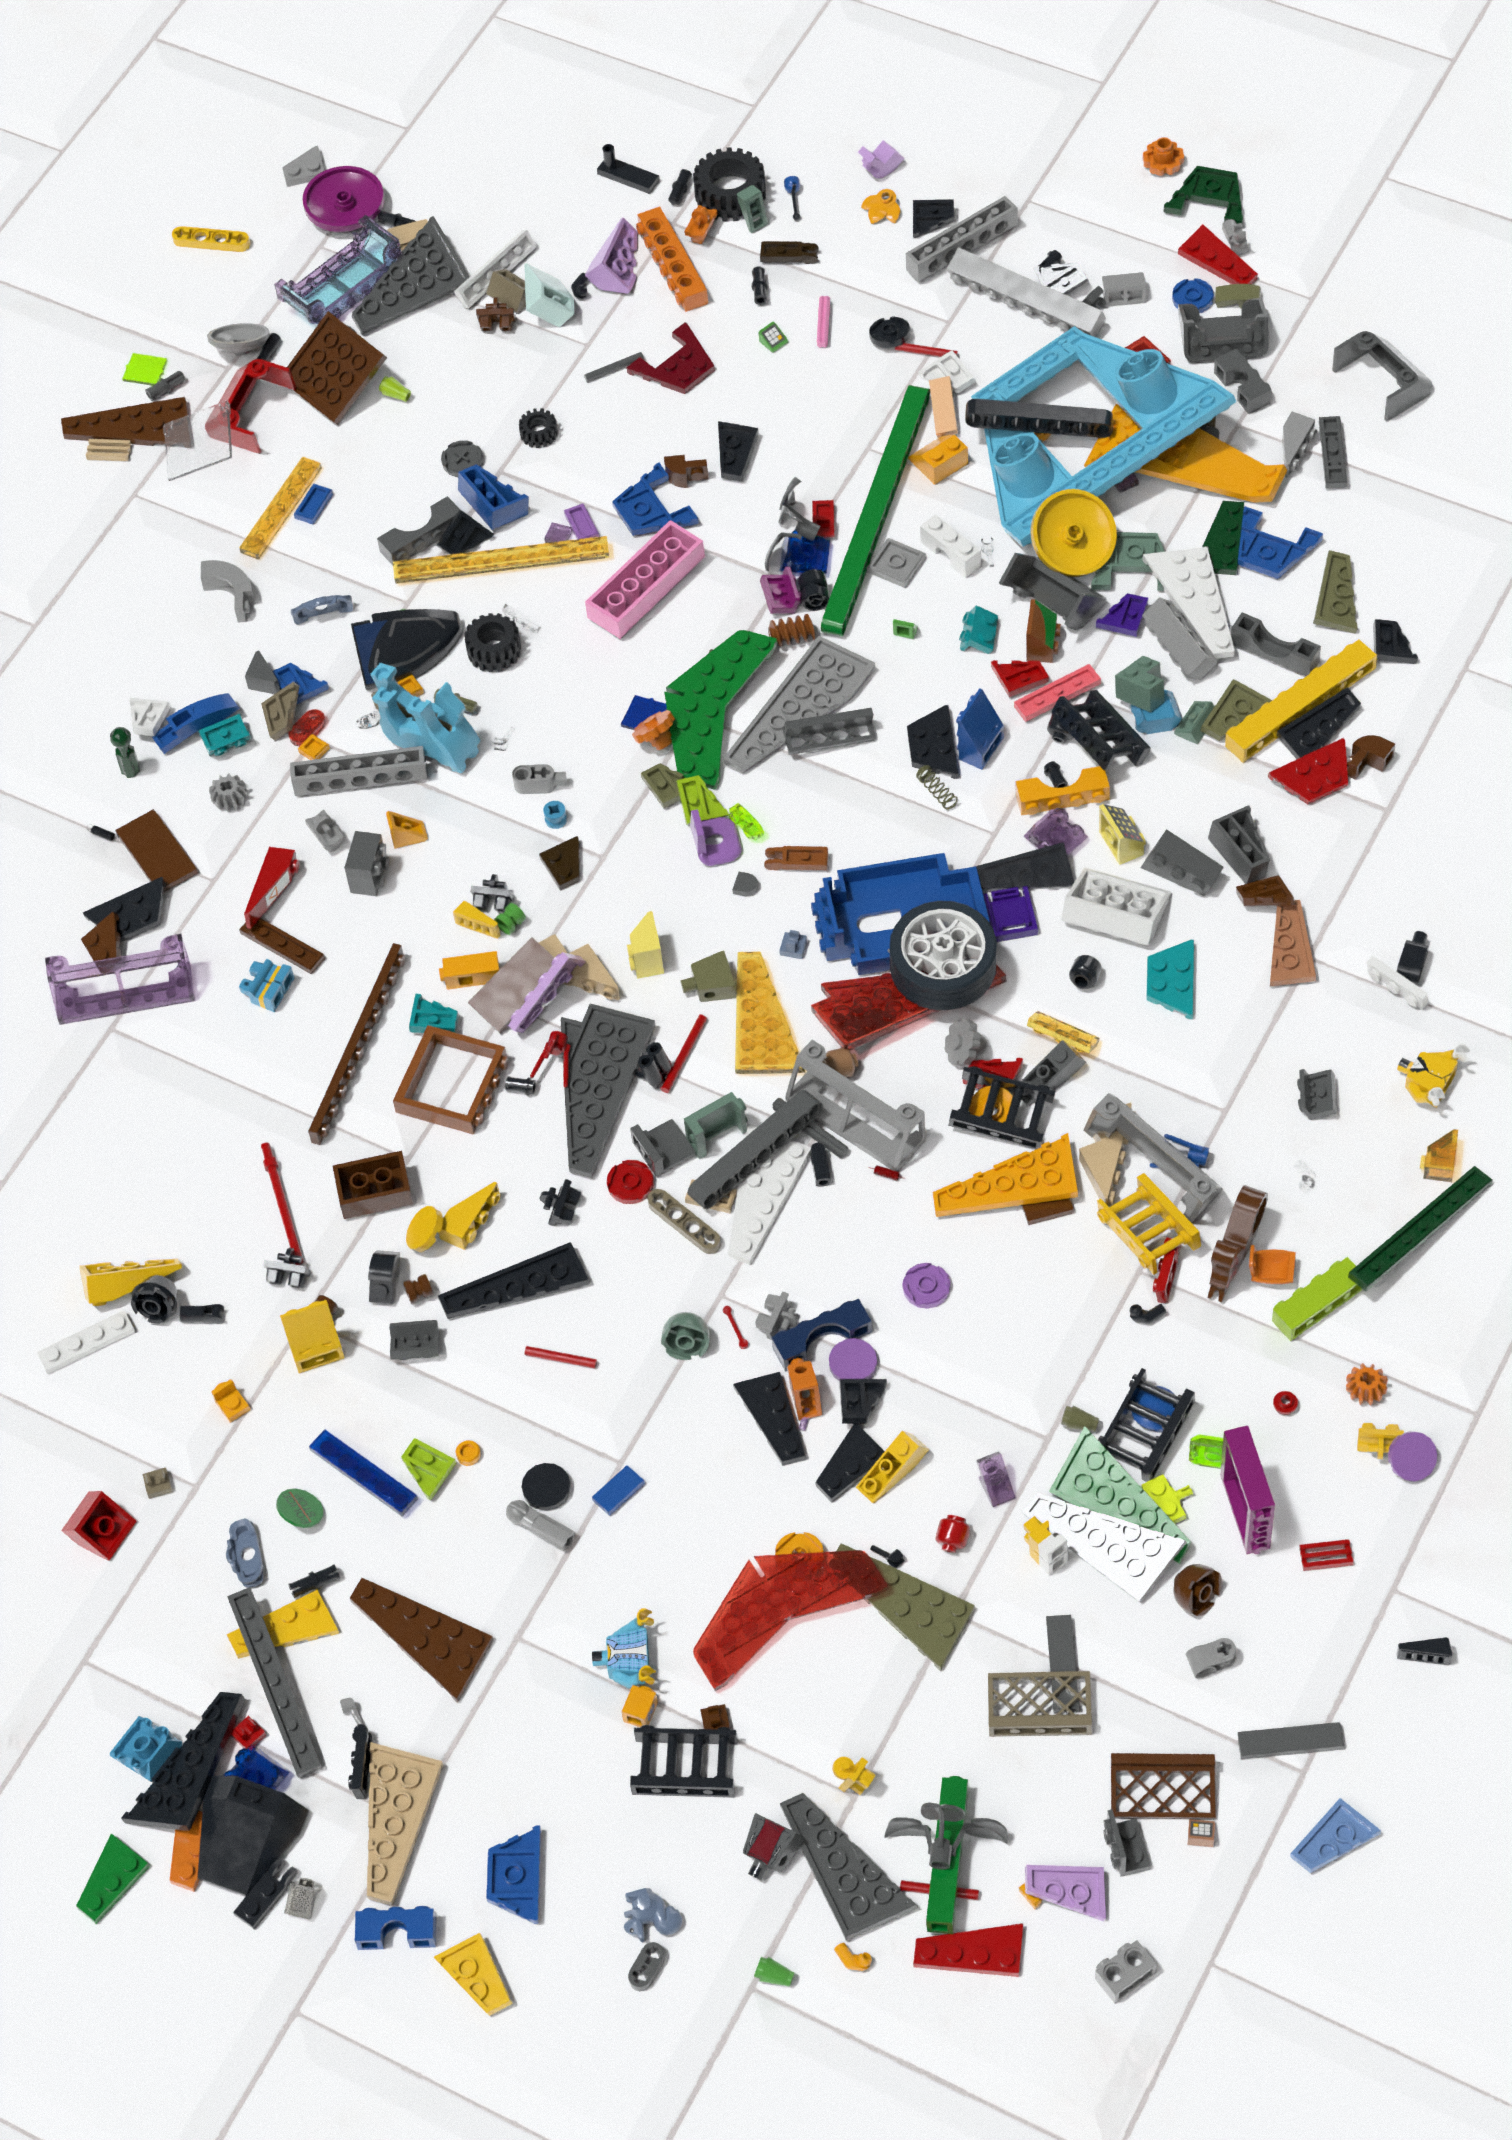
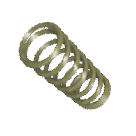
M929 765L921 767L916 773V778L921 783H924V787L928 788V791L942 804L944 809L954 807L958 797L954 796V793L948 794L950 788H944V782L939 783L940 777L934 779L936 773H931ZM934 774L931 779L927 780L930 775ZM943 784V786L936 791V789ZM941 791L938 797H936L935 793ZM946 796L943 802L939 800V798ZM953 798H956V801L952 806L945 807L947 802H949Z

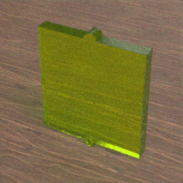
M133 353L129 363L125 365L126 370L122 380L124 382L153 386L164 375V369L168 360L167 358Z

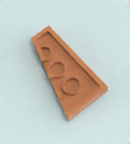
M1294 900V905H1277L1270 987L1316 981L1301 901Z

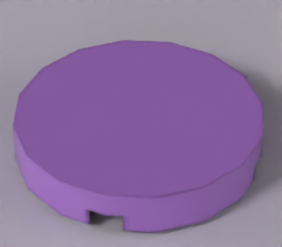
M921 1263L911 1267L906 1272L902 1283L904 1297L908 1302L924 1309L934 1308L942 1304L949 1296L951 1288L947 1272L942 1267L932 1265V1263Z
M856 1338L845 1339L832 1348L829 1355V1368L833 1377L838 1381L840 1379H870L875 1374L877 1366L876 1352L866 1341Z
M1408 1431L1398 1435L1391 1443L1388 1452V1461L1391 1464L1392 1471L1401 1479L1414 1482L1430 1475L1437 1462V1450L1431 1438L1415 1431Z

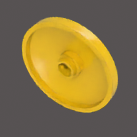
M1066 489L1052 494L1039 505L1032 518L1031 541L1037 556L1049 569L1069 577L1085 576L1101 568L1111 557L1116 545L1117 530L1112 513L1102 500L1084 490Z

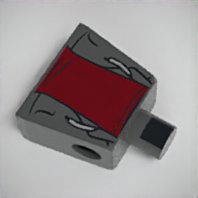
M755 1813L743 1848V1854L754 1860L748 1875L762 1881L768 1867L781 1873L805 1838Z

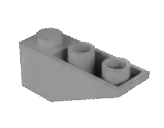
M1291 411L1284 423L1282 431L1283 460L1287 468L1285 478H1289L1292 471L1295 472L1297 470L1300 457L1305 456L1309 441H1313L1317 433L1315 419Z

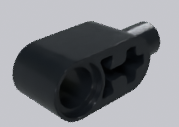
M1415 931L1412 941L1406 939L1396 972L1415 984H1418L1429 951V945L1425 944L1428 935L1423 931Z

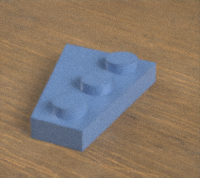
M1339 1798L1290 1853V1857L1311 1874L1380 1835L1381 1830Z

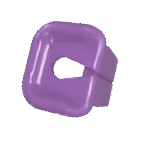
M698 809L691 811L690 826L699 860L707 866L736 860L741 854L742 847L735 823L725 817L701 821ZM718 834L723 837V841L720 844L705 843V839Z

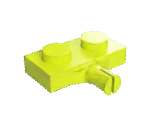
M1164 1474L1141 1484L1146 1493L1175 1524L1186 1519V1514L1181 1507L1180 1500L1193 1494L1189 1484L1175 1491L1169 1485Z

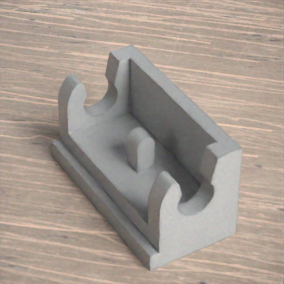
M1143 272L1102 276L1103 298L1107 303L1105 307L1146 303V282Z

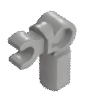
M1232 219L1224 221L1222 223V231L1230 244L1231 250L1237 255L1246 253L1248 251L1246 231H1242V223L1236 224L1235 220Z

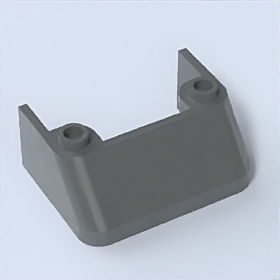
M1362 331L1334 348L1332 366L1334 373L1368 353L1396 379V383L1401 388L1386 397L1384 415L1386 422L1427 398L1432 393V381L1388 340L1372 332Z
M1016 552L999 581L1000 585L1013 588L1012 592L1021 598H1024L1025 595L1032 597L1063 616L1062 619L1065 620L1064 625L1073 630L1082 628L1103 607L1107 600L1106 597L1077 579L1049 569L1039 557Z

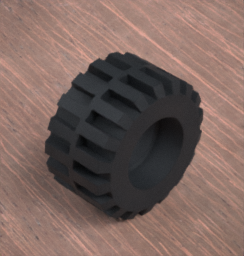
M488 613L487 616L480 615L479 619H473L471 621L472 625L468 624L466 627L467 631L464 633V640L468 659L474 667H479L481 671L488 670V672H493V670H498L500 672L503 668H510L511 663L515 664L517 662V658L521 655V642L518 626H516L514 620L510 621V617H502L500 613H497V615ZM490 641H500L499 643L492 645L486 644Z

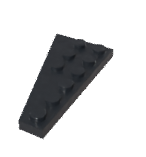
M219 1692L201 1715L202 1721L194 1730L190 1729L185 1736L187 1740L180 1749L175 1748L153 1776V1783L147 1791L140 1793L135 1799L136 1805L130 1812L126 1811L121 1819L125 1824L185 1831L191 1830L246 1700L242 1694Z

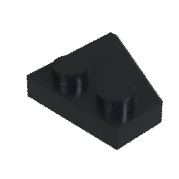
M954 199L913 200V238H918L954 222Z
M1374 620L1373 642L1377 660L1416 664L1418 655L1412 653L1409 648L1410 642L1403 635L1397 621Z

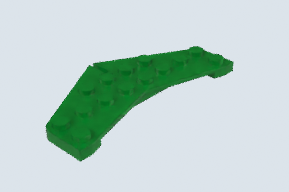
M739 630L666 687V691H664L666 707L675 718L673 725L670 727L676 769L677 772L684 775V778L699 775L707 788L716 790L720 781L725 712L729 703L763 661L768 660L774 653L778 644L777 638L747 630Z

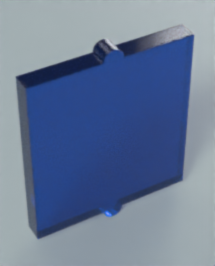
M634 695L620 724L621 727L634 730L648 717L658 712L666 711V703L656 701L654 698L649 699Z

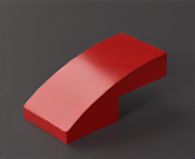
M834 500L812 501V522L820 526L815 538L835 537Z

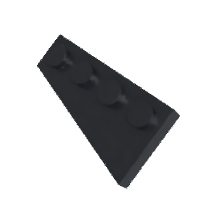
M1347 687L1278 730L1276 736L1296 759L1324 747L1360 708L1361 702Z

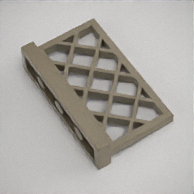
M1090 1671L988 1673L989 1737L1092 1735ZM1055 1679L1061 1686L1052 1694L1043 1685L1048 1680ZM1074 1679H1085V1687L1079 1693L1069 1686ZM1004 1680L1009 1687L1002 1694H999L993 1688V1681ZM1023 1680H1030L1036 1685L1027 1694L1017 1686ZM1013 1689L1023 1697L1015 1706L1005 1699ZM1038 1689L1048 1696L1040 1706L1030 1698ZM1064 1689L1074 1696L1066 1705L1056 1698ZM993 1695L997 1697V1699L994 1702ZM1079 1700L1086 1706V1714H1074L1069 1708ZM1026 1701L1036 1709L1031 1715H1023L1018 1711ZM1051 1701H1054L1062 1708L1056 1715H1049L1044 1710ZM1000 1702L1010 1709L1005 1716H994V1708Z

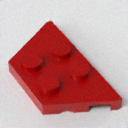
M1341 738L1269 772L1268 778L1271 781L1276 780L1285 786L1284 789L1297 795L1307 805L1347 787L1348 772L1345 739Z

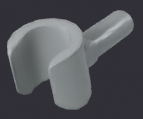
M350 1697L340 1700L343 1714L351 1712L357 1725L364 1724L358 1714L354 1700Z

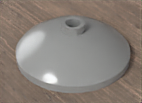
M229 324L211 330L207 334V341L213 347L224 352L244 355L248 351L262 345L269 338L270 332L266 326L260 324Z

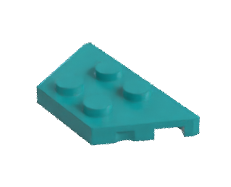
M1190 939L1147 956L1146 1000L1156 1005H1162L1171 1012L1173 1010L1181 1012L1189 1020H1193L1194 940Z

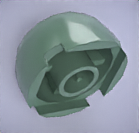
M676 1313L663 1326L661 1345L666 1348L668 1355L676 1359L692 1360L691 1356L699 1354L700 1357L704 1355L709 1347L710 1333L708 1326L695 1313Z

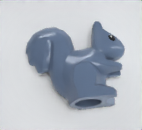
M643 1888L625 1893L626 1901L632 1903V1909L624 1912L625 1918H631L623 1926L624 1931L629 1935L637 1937L643 1943L645 1939L644 1925L653 1923L656 1931L665 1936L672 1935L680 1929L682 1916L679 1910L671 1905L666 1907L663 1899L654 1893L651 1888Z

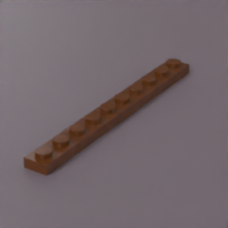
M393 943L311 1123L308 1133L313 1144L321 1145L323 1138L328 1136L329 1124L332 1118L337 1116L338 1104L346 1096L347 1084L355 1075V1066L363 1058L364 1046L366 1042H370L373 1026L380 1020L381 1008L387 1004L390 988L395 986L399 968H403L406 956L403 954L402 945Z

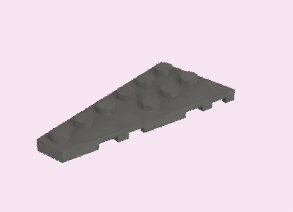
M804 1793L780 1803V1808L791 1830L805 1838L800 1849L845 1941L917 1909V1904L909 1899L894 1882H891L881 1872V1869L854 1842H851L843 1834V1831L835 1826Z

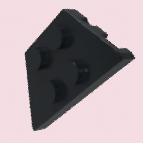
M944 705L907 725L911 765L917 769L929 765L931 773L939 774V772L950 774L953 779H959L949 705Z
M160 877L82 913L86 920L91 921L95 925L99 924L111 912L118 914L119 921H116L117 932L120 933L121 943L160 925L162 916L160 911L164 900L162 893L166 883L163 877Z

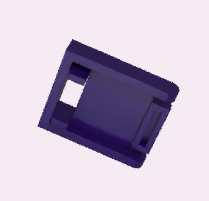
M1027 886L1022 887V897H1020L1018 887L991 891L992 902H989L987 893H983L990 925L994 930L997 942L1038 935V927ZM1024 926L1023 928H1017V929H1012V930L1003 931V929H1009V928H1015V927Z

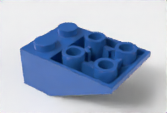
M979 688L975 695L970 696L965 710L960 711L957 716L958 730L956 736L958 737L957 750L959 751V760L983 770L1004 739V725L983 689Z

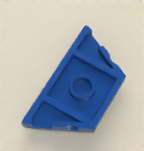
M536 1825L532 1827L533 1830L521 1836L517 1834L509 1838L505 1843H499L488 1849L486 1899L490 1904L531 1923L539 1924L541 1826Z

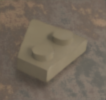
M295 682L290 683L261 703L269 736L275 741L292 730L299 693V685Z

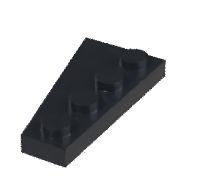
M1064 842L976 866L981 889L1022 888L1023 886L1028 888L1072 887L1074 884Z
M776 1372L734 1383L733 1388L742 1399L745 1408L752 1415L757 1427L764 1434L767 1443L781 1465L785 1466L806 1460L781 1373Z

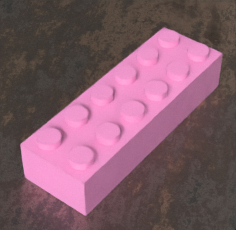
M670 520L585 601L587 618L621 639L705 557L703 540Z

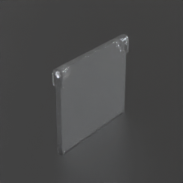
M228 401L163 425L167 480L178 479L232 458L229 415L231 412Z

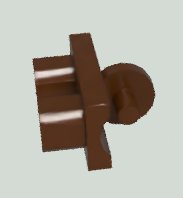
M498 297L493 298V303H486V309H476V316L482 332L492 331V322H500L499 328L501 331H511L513 322H516L514 308H507L506 303H499Z

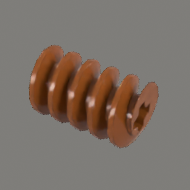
M804 614L803 621L797 615L794 622L791 617H787L786 624L782 618L778 619L777 625L773 620L769 622L768 636L777 638L780 647H782L783 640H786L787 644L791 645L792 638H794L797 644L800 641V637H803L805 642H808V637L811 635L813 640H815L813 622L808 614Z

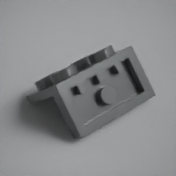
M673 1119L662 1123L650 1131H643L639 1124L630 1128L633 1145L655 1176L696 1155L694 1148Z
M1107 1810V1819L1103 1820L1105 1828L1103 1835L1106 1845L1111 1847L1110 1859L1113 1869L1118 1868L1120 1877L1151 1870L1137 1818L1116 1823L1113 1810Z

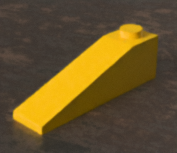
M178 1258L147 1260L144 1262L145 1265H140V1263L125 1261L121 1266L111 1265V1262L79 1265L85 1299L93 1306L106 1305L107 1301H113L132 1292L138 1284L150 1276L160 1275L164 1277L181 1269L182 1263Z

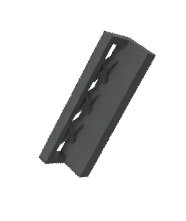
M872 707L786 721L783 734L788 754L792 755L875 741ZM867 726L869 735L861 736L854 731L857 727ZM837 730H843L848 733V736L840 740L833 736V734ZM820 733L827 738L823 743H817L812 740L814 734ZM799 737L805 743L802 746L793 747L791 738Z

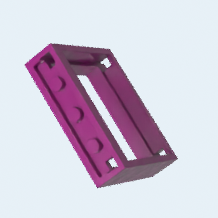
M1249 1426L1225 1430L1223 1434L1220 1477L1246 1555L1251 1553L1260 1554V1551L1271 1549L1275 1503Z

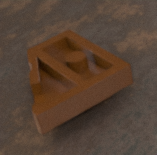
M1279 875L1236 886V895L1244 906L1294 905V897Z

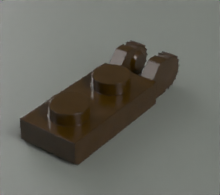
M762 241L760 262H803L805 264H815L818 262V255L816 253L819 251V247L815 243H802V241Z

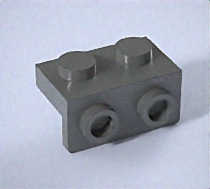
M1305 1069L1299 1070L1297 1086L1300 1091V1099H1298L1300 1111L1304 1112L1309 1120L1337 1114L1335 1073L1331 1069L1313 1074H1308Z
M437 1320L389 1324L391 1360L439 1356L440 1336Z

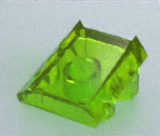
M1201 1434L1190 1438L1188 1460L1199 1466L1221 1469L1223 1438Z

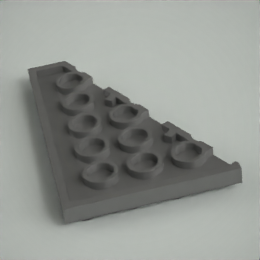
M434 215L417 232L416 237L408 243L395 263L391 264L389 270L382 275L369 295L365 296L362 303L352 312V319L361 334L454 292L469 278L468 273Z

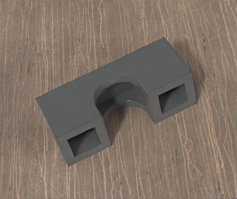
M1237 349L1215 359L1214 374L1225 387L1233 383L1242 384L1238 386L1237 401L1248 414L1270 404L1272 394L1270 385L1261 379L1258 371L1250 366L1247 358L1241 355Z

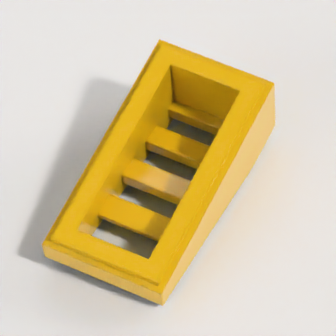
M463 901L453 911L456 924L496 939L500 937L498 923L467 901Z

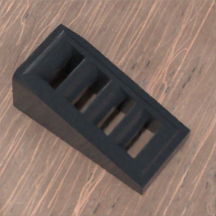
M1443 1637L1399 1643L1396 1657L1401 1660L1451 1665L1452 1650L1449 1638Z

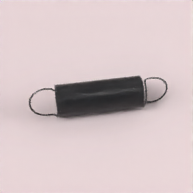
M93 825L91 831H89L110 841H113L115 833Z

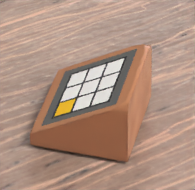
M1189 1819L1187 1845L1214 1847L1215 1821Z

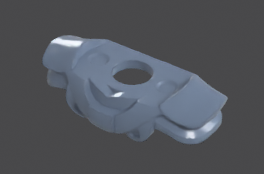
M322 596L300 604L291 609L290 613L294 623L299 625L308 621L309 617L339 611L340 613L353 611L352 596ZM327 605L324 609H316L318 606Z
M243 1518L230 1525V1539L227 1540L226 1559L244 1587H256L263 1582L264 1568L254 1524L247 1518ZM247 1548H253L255 1551L253 1558L243 1560V1551Z

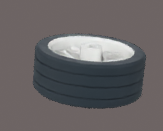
M954 901L928 902L912 908L894 926L890 936V973L898 991L909 1001L932 1010L948 1011L959 1009L974 1003L992 985L996 974L997 940L992 926L977 910ZM968 957L977 961H964V959Z

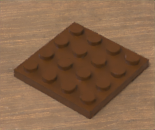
M328 311L287 368H290L297 386L294 391L338 425L388 357Z

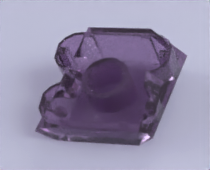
M1056 808L1048 811L1023 837L1038 849L1064 842L1068 856L1089 836L1084 833V829L1080 825L1072 824L1068 820L1069 815L1063 808Z

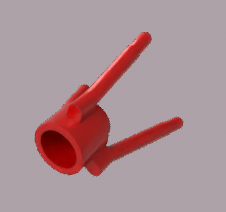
M552 1031L550 1033L548 1042H546L544 1050L530 1074L531 1078H534L543 1060L548 1059L550 1054L557 1056L563 1052V1087H568L569 1051L571 1046L566 1044L568 1040L566 1034L560 1031Z

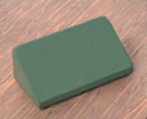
M1194 701L1175 729L1174 734L1198 744L1205 735L1200 729L1215 707L1212 701Z

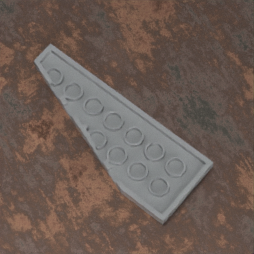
M818 636L723 757V764L742 773L786 743L783 734L786 721L829 714L853 697L875 668V662Z

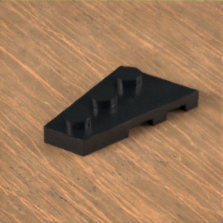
M718 421L721 478L742 482L759 435V429Z

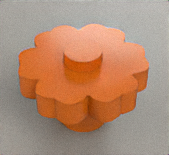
M1161 137L1147 145V151H1144L1142 156L1143 166L1150 168V173L1162 176L1165 173L1172 175L1178 172L1180 165L1184 163L1183 149L1177 148V143L1169 138Z
M671 711L658 712L641 722L634 729L632 736L638 744L649 741L657 750L664 749L672 742L670 738L671 733L668 729L673 725L675 718Z

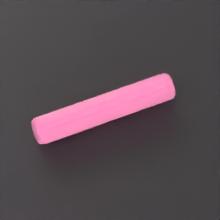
M829 296L819 297L816 340L819 348L828 346Z

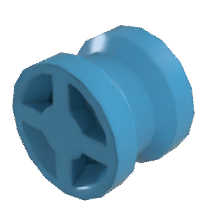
M550 801L545 804L543 814L546 825L552 829L562 828L567 822L564 804L560 801Z

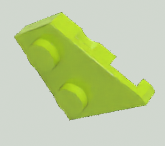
M416 1438L412 1440L401 1456L402 1462L430 1501L456 1465L454 1458Z

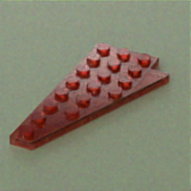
M997 964L996 974L989 989L1007 982L1006 974ZM884 973L881 976L821 983V991L827 998L811 1005V1012L840 1047L845 1050L857 1048L941 1011L924 1008L909 1001L898 991L890 973Z

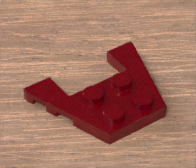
M684 322L672 332V338L683 346L656 368L639 357L626 367L627 373L632 376L635 374L642 376L643 380L648 382L651 380L659 382L662 387L682 394H686L715 371L713 362L689 325Z

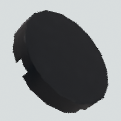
M895 316L887 320L881 318L875 321L869 328L871 342L883 348L902 345L911 336V328L908 321Z
M542 1463L535 1465L526 1472L522 1479L521 1488L525 1501L531 1507L549 1511L560 1507L566 1502L571 1491V1483L567 1472L562 1467L554 1463Z

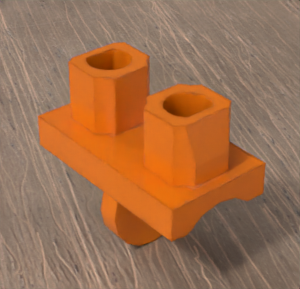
M698 205L693 210L692 218L684 231L685 236L691 237V241L694 243L703 244L707 233L718 215L717 210H709Z

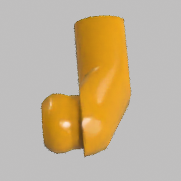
M844 1942L834 1948L835 1953L847 1969L865 1971L870 1967L872 1957L867 1952L860 1953L859 1955L852 1954Z

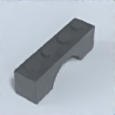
M448 496L430 506L431 517L422 528L414 531H403L394 527L377 538L380 553L393 567L404 563L410 557L424 551L425 548L440 540L460 510Z
M1241 612L1231 627L1233 645L1304 676L1309 675L1320 663V645L1302 637L1296 642L1280 640L1265 628L1262 620Z

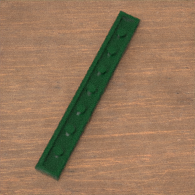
M1474 1165L1349 1272L1348 1278L1367 1292L1492 1184L1493 1179Z

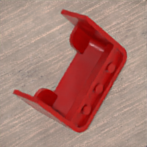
M255 359L238 369L206 424L208 435L212 439L260 454L261 449L254 432L238 427L240 423L239 412L258 379L296 390L297 386L290 368L262 359Z

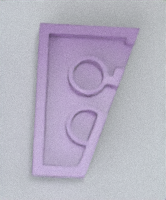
M1025 1866L1026 1894L1103 1922L1106 1920L1104 1867Z

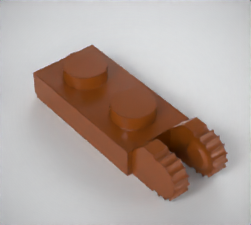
M769 847L765 849V856L774 859L766 860L764 867L773 871L780 869L827 870L828 847Z

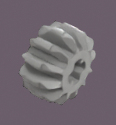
M230 773L226 777L219 775V780H212V786L209 787L211 802L216 804L219 810L225 808L228 812L231 807L237 810V804L244 805V799L247 798L245 782L240 780L238 775L233 777Z

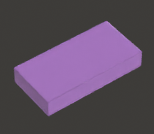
M584 503L564 510V515L579 545L599 539V533Z

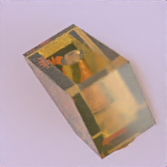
M1458 1129L1451 1130L1427 1146L1426 1155H1421L1419 1168L1424 1170L1423 1179L1452 1183Z

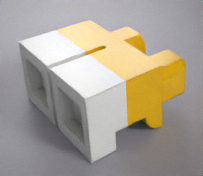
M1033 1516L1023 1524V1528L1027 1532L1024 1536V1541L1029 1545V1554L1049 1576L1068 1562L1067 1539L1061 1533L1054 1537L1050 1533L1048 1520L1041 1523Z

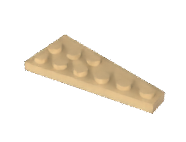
M370 1742L367 1898L393 1906L440 1776L443 1762Z

